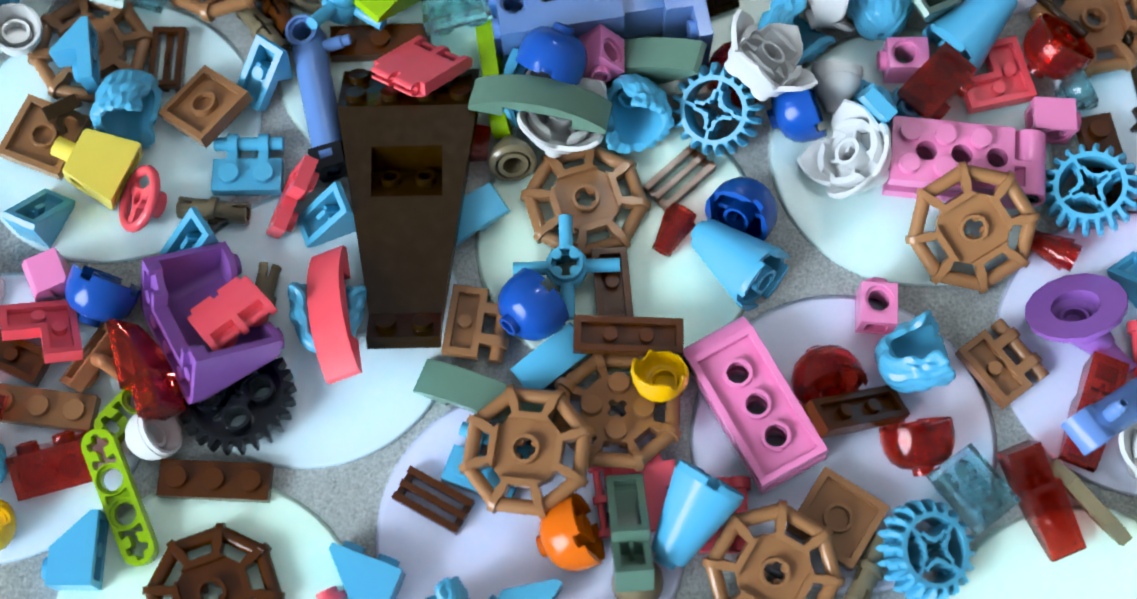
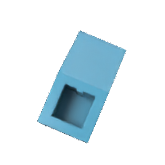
M344 540L342 546L331 543L329 551L349 599L397 598L406 576L403 569L398 568L400 564L398 560L383 554H379L377 559L364 555L365 548Z

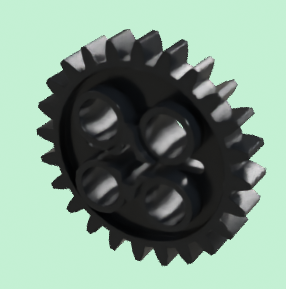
M284 358L274 359L213 395L218 396V399L210 406H203L204 401L194 404L187 403L180 388L176 387L178 394L183 397L175 402L177 408L183 411L178 415V418L182 424H187L184 429L189 436L196 435L195 440L200 446L208 441V448L213 453L221 445L223 452L227 456L232 452L233 446L237 447L241 455H245L246 445L252 444L254 449L258 451L260 450V439L264 438L269 443H272L273 438L270 434L272 430L281 433L285 431L280 420H292V416L286 407H294L297 404L294 397L290 396V394L297 392V388L293 382H289L294 377L290 369H285L287 364ZM260 388H270V391L264 397H254ZM240 415L246 416V420L241 425L231 426V422L235 417ZM221 417V419H220L219 421H217V422L214 421L215 419Z

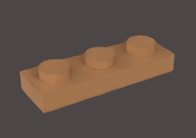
M0 383V423L87 433L94 429V422L98 416L101 398L97 395Z

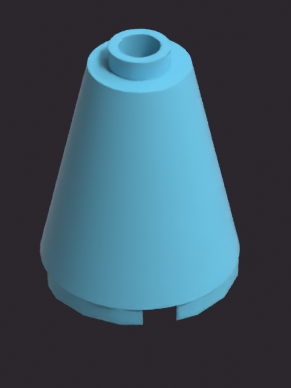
M965 0L927 25L922 32V36L928 37L929 45L932 42L939 50L935 55L945 65L962 76L969 72V77H973L979 71L1018 5L1017 0Z
M717 220L701 221L691 232L692 248L736 304L746 311L753 310L759 306L754 301L761 295L768 299L779 286L789 266L784 263V259H790V255L782 248Z
M679 459L672 474L651 545V549L656 553L654 560L671 570H674L676 565L684 568L742 505L745 496L717 477L714 478L705 473L701 468Z

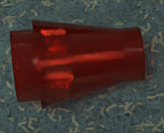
M672 203L669 209L665 208L652 248L666 257H671L673 251L696 226L694 221L697 215L678 203Z
M1035 230L1031 251L1057 270L1065 269L1070 272L1083 246L1076 244V239Z

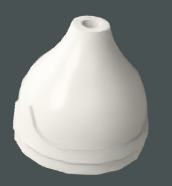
M13 2L1 5L0 51L15 57L28 55L37 48L42 38L43 27L39 16L33 9L24 4Z
M822 60L814 62L811 68V72L819 82L813 87L814 92L822 101L826 113L834 115L844 99L850 100L855 96L863 77V67L853 62Z
M157 403L143 406L129 419L121 447L125 455H135L144 460L154 461L167 458L181 448L183 440L182 429L177 418L168 408Z

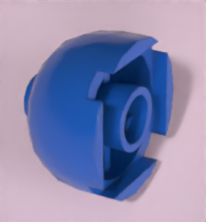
M556 21L553 27L540 26L532 29L524 37L516 57V62L534 72L540 73L542 71L550 74L552 79L574 85H579L581 78H583L588 60L587 50L583 42L573 35L575 29Z
M813 88L800 92H786L777 97H771L772 109L767 110V116L773 130L780 128L786 138L793 142L801 143L815 141L827 136L826 129L819 131L818 124L824 120Z
M736 177L723 182L706 201L705 213L707 220H717L764 241L776 224L778 206L770 189L760 181L751 177Z
M73 263L65 285V298L69 306L80 314L79 321L93 327H99L101 322L116 323L126 318L135 307L141 288L132 283L130 288L122 286V279L85 265L81 269L77 263Z
M522 268L501 288L498 296V310L502 317L500 324L511 336L517 335L522 339L541 341L549 338L566 325L565 322L569 320V313L556 289L552 288L548 292L541 284L545 278L529 268Z

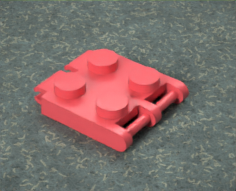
M418 35L374 60L375 66L371 68V72L376 75H372L371 78L390 87L394 85V89L411 97H425L469 70L473 60L466 55L460 57L451 53L450 49L446 46L440 45L437 47L430 44L427 38Z
M245 275L241 279L236 276L216 291L219 295L215 298L208 296L191 308L189 311L192 314L186 319L212 351L232 347L237 342L238 335L242 333L245 336L250 332L249 327L260 326L266 322L269 314L272 316L278 310Z
M660 453L644 465V470L638 472L635 469L596 466H593L592 469L588 468V473L593 474L596 496L592 499L593 505L598 508L601 527L597 531L598 539L610 538L605 511L607 495H603L600 472H603L605 489V476L643 473L650 532H655L676 465L675 459L662 460Z

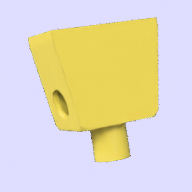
M87 128L83 130L77 143L58 136L53 143L50 154L66 161L62 170L65 180L108 209L114 211L128 178L135 171L143 156L141 143Z

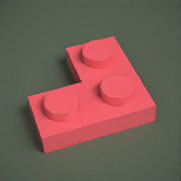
M1017 36L997 39L985 59L989 73L962 78L959 83L969 114L1031 102L1034 96H1037Z
M305 154L292 169L265 234L279 239L286 231L291 232L299 216V213L294 211L298 200L304 201L308 192L311 193L318 181L320 173L315 172L318 159Z
M66 299L0 305L2 341L41 338L45 364L83 360L77 314L69 306Z

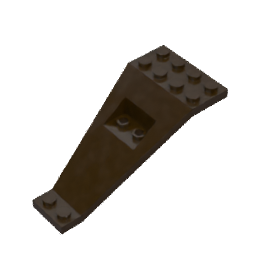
M366 69L344 71L337 109L364 286L367 289L366 300L369 313L366 333L367 349L441 348L443 320L478 118L477 111L468 110V103L475 79L480 77L479 69L467 70L425 97H411L394 89V85L390 87L371 78L372 75L376 74Z

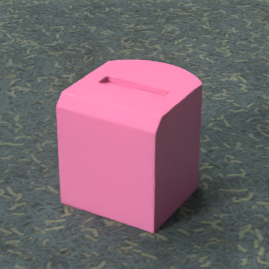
M55 247L23 261L22 268L35 302L65 298V285L70 269L66 259Z

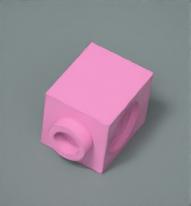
M602 24L597 25L578 38L583 42L587 50L588 61L583 77L598 79L607 83L625 72L623 38Z
M887 37L882 50H878L876 56V67L878 71H882L883 83H924L931 68L928 37ZM896 58H903L908 63H902L898 61Z
M1034 96L1024 111L1025 129H1035L1044 132L1047 144L1067 145L1081 127V113L1076 110L1075 98Z
M879 277L861 281L855 292V332L883 335L891 333L898 325V283H890L886 279ZM868 300H879L883 304L884 310L872 308Z

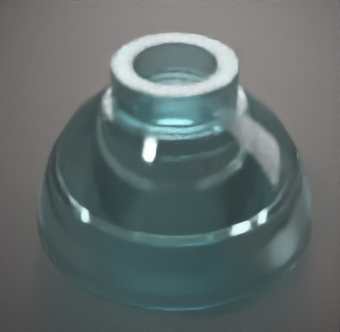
M1074 65L1063 75L1059 89L1053 91L1055 98H1075L1076 110H1091L1097 108L1099 104L1098 96L1083 68L1078 65Z

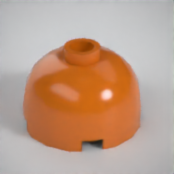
M578 493L572 494L547 512V517L540 520V535L536 537L538 550L544 558L549 557L556 566L565 571L572 572L590 569L602 564L600 560L605 559L603 539H598L597 531L600 530L598 524L594 523L591 525L585 514L592 511Z

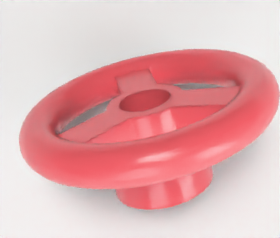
M151 165L138 167L128 178L121 194L119 203L120 223L126 231L131 233L142 230L152 217L159 218L166 208L167 195L164 191H160L159 173ZM147 175L150 184L145 188H141L139 181ZM131 199H132V208H131V211H130V203H131Z

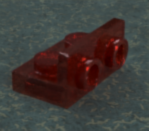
M945 42L897 91L896 95L922 118L941 120L951 109L948 103L956 95L962 98L973 87L975 82L972 78L977 68Z
M68 430L51 436L52 441L38 444L37 440H30L15 446L16 451L10 454L5 461L18 502L93 481L81 450L82 438L86 432L75 435L74 430Z

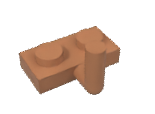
M102 322L84 346L83 360L73 361L59 381L70 389L82 393L84 389H89L97 381L100 375L98 370L102 369L127 388L131 387L135 383L137 376L112 359L122 345L120 340L125 333L114 325Z

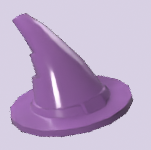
M1075 274L1050 281L1032 294L1025 305V319L1035 334L1049 341L1072 343L1107 365L1127 374L1135 370L1137 364L1114 343L1115 339L1110 332L1122 322L1128 312V296L1119 282L1104 275Z

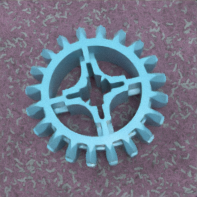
M712 62L709 70L703 64L698 75L687 77L689 83H678L677 86L683 92V95H673L672 100L680 103V107L672 109V115L680 114L681 120L676 121L674 127L685 128V131L680 136L682 140L693 138L690 148L695 149L702 144V154L708 155L714 149L716 156H723L725 148L730 154L737 152V144L741 147L748 146L749 142L746 135L750 137L757 136L758 132L751 124L763 123V118L756 116L755 111L764 110L765 105L762 103L755 104V97L752 95L750 88L744 85L738 77L730 75L725 66L721 69L719 62ZM713 80L719 81L717 88L713 89L708 99L696 98L698 92L705 84ZM729 86L737 92L742 108L732 103V90L729 89ZM718 103V107L728 113L717 115L716 110L706 105ZM694 110L701 113L704 118L703 129L695 118ZM726 120L740 121L737 128L727 137H716L718 130L722 129Z
M1097 142L1093 144L1092 151H1086L1084 144H1080L1078 146L1079 153L1076 155L1070 149H1066L1064 152L1066 161L1055 158L1053 164L1057 170H1046V178L1050 181H1046L1047 194L1046 201L1043 204L1050 205L1046 210L1048 216H1057L1055 222L1058 227L1064 226L1069 222L1068 232L1070 234H1074L1078 227H1082L1083 237H1088L1090 229L1096 228L1098 236L1102 237L1104 235V226L1106 225L1116 232L1118 230L1116 219L1128 223L1130 215L1127 211H1137V202L1133 200L1137 199V175L1133 174L1136 171V165L1134 163L1125 164L1127 155L1124 152L1113 157L1114 147L1111 145L1106 148L1104 153L1100 152V145ZM1098 167L1106 169V171L1092 173L1087 168ZM1074 173L1077 181L1076 186L1069 190V195L1061 198V191L1065 181ZM1084 180L1088 186L1093 185V189L1097 186L1098 199L1094 194L1089 195V191L1087 194L1085 193ZM1120 182L1122 185L1121 194L1117 201L1111 207H1108L1105 196L1113 190V185ZM1083 206H1088L1093 208L1096 211V213L1086 214L1077 212L1071 208L1074 207L1075 209H1078Z
M931 499L907 501L904 506H897L893 509L894 516H887V518L883 519L887 529H881L877 533L884 540L883 544L875 548L879 552H883L884 559H881L877 564L888 569L883 579L895 581L893 590L898 593H905V598L948 599L949 596H955L960 593L959 586L970 582L965 572H971L976 569L969 562V557L977 554V552L969 549V543L975 537L966 535L964 532L969 523L958 521L959 511L954 509L948 510L947 503H935ZM920 521L931 525L928 531H917L914 527ZM935 570L938 574L932 580L927 581L921 577L924 571Z

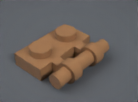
M453 284L441 349L442 356L478 361L479 350L482 347L490 349L489 363L502 364L504 352H507L510 339L507 338V332L500 324L502 317L498 310V304L488 303L489 289ZM485 317L495 319L493 334L483 333Z
M1000 318L990 326L999 336L996 340L986 330H983L959 348L955 355L1003 410L1033 386L1031 381L1024 375L1025 373L1030 372L1038 382L1050 373L1041 364L1043 359L1036 351L1032 353L1019 338L1021 334L1015 327L1010 328ZM1008 347L1020 361L1018 365L1005 353L1004 348Z

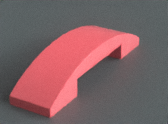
M344 245L313 256L307 273V307L311 334L323 376L329 385L362 373L359 342L351 335L345 280L351 277L347 248Z

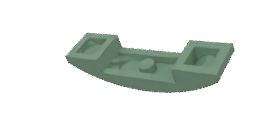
M499 74L475 79L468 103V110L502 116L504 108L564 118L572 120V129L606 135L613 103L592 91L555 79L521 74Z
M427 359L413 389V393L446 406L450 403L476 414L502 394L508 384L459 366ZM521 402L522 411L541 413L544 407L542 404ZM510 407L506 408L492 420L502 424L508 419L507 416L512 413Z

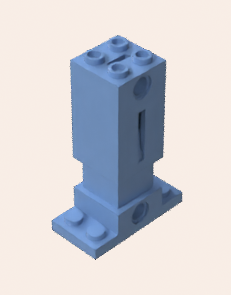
M487 0L488 14L492 16L491 23L496 44L497 56L502 55L504 67L512 49H519L524 37L532 29L540 26L553 27L555 21L574 28L573 35L577 38L597 25L602 24L623 39L660 34V37L701 40L707 44L701 65L705 64L708 67L714 33L706 0Z

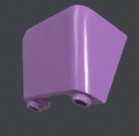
M226 241L142 259L140 291L142 313L185 400L189 404L205 401L278 358L281 349L285 346L280 328H275L272 323L267 322L258 327H249L250 332L245 336L242 333L238 335V340L232 347L212 351L186 319L192 314L189 311L191 308L208 296L215 298L219 295L216 292L219 288L236 276L241 275V261L237 254L231 252Z

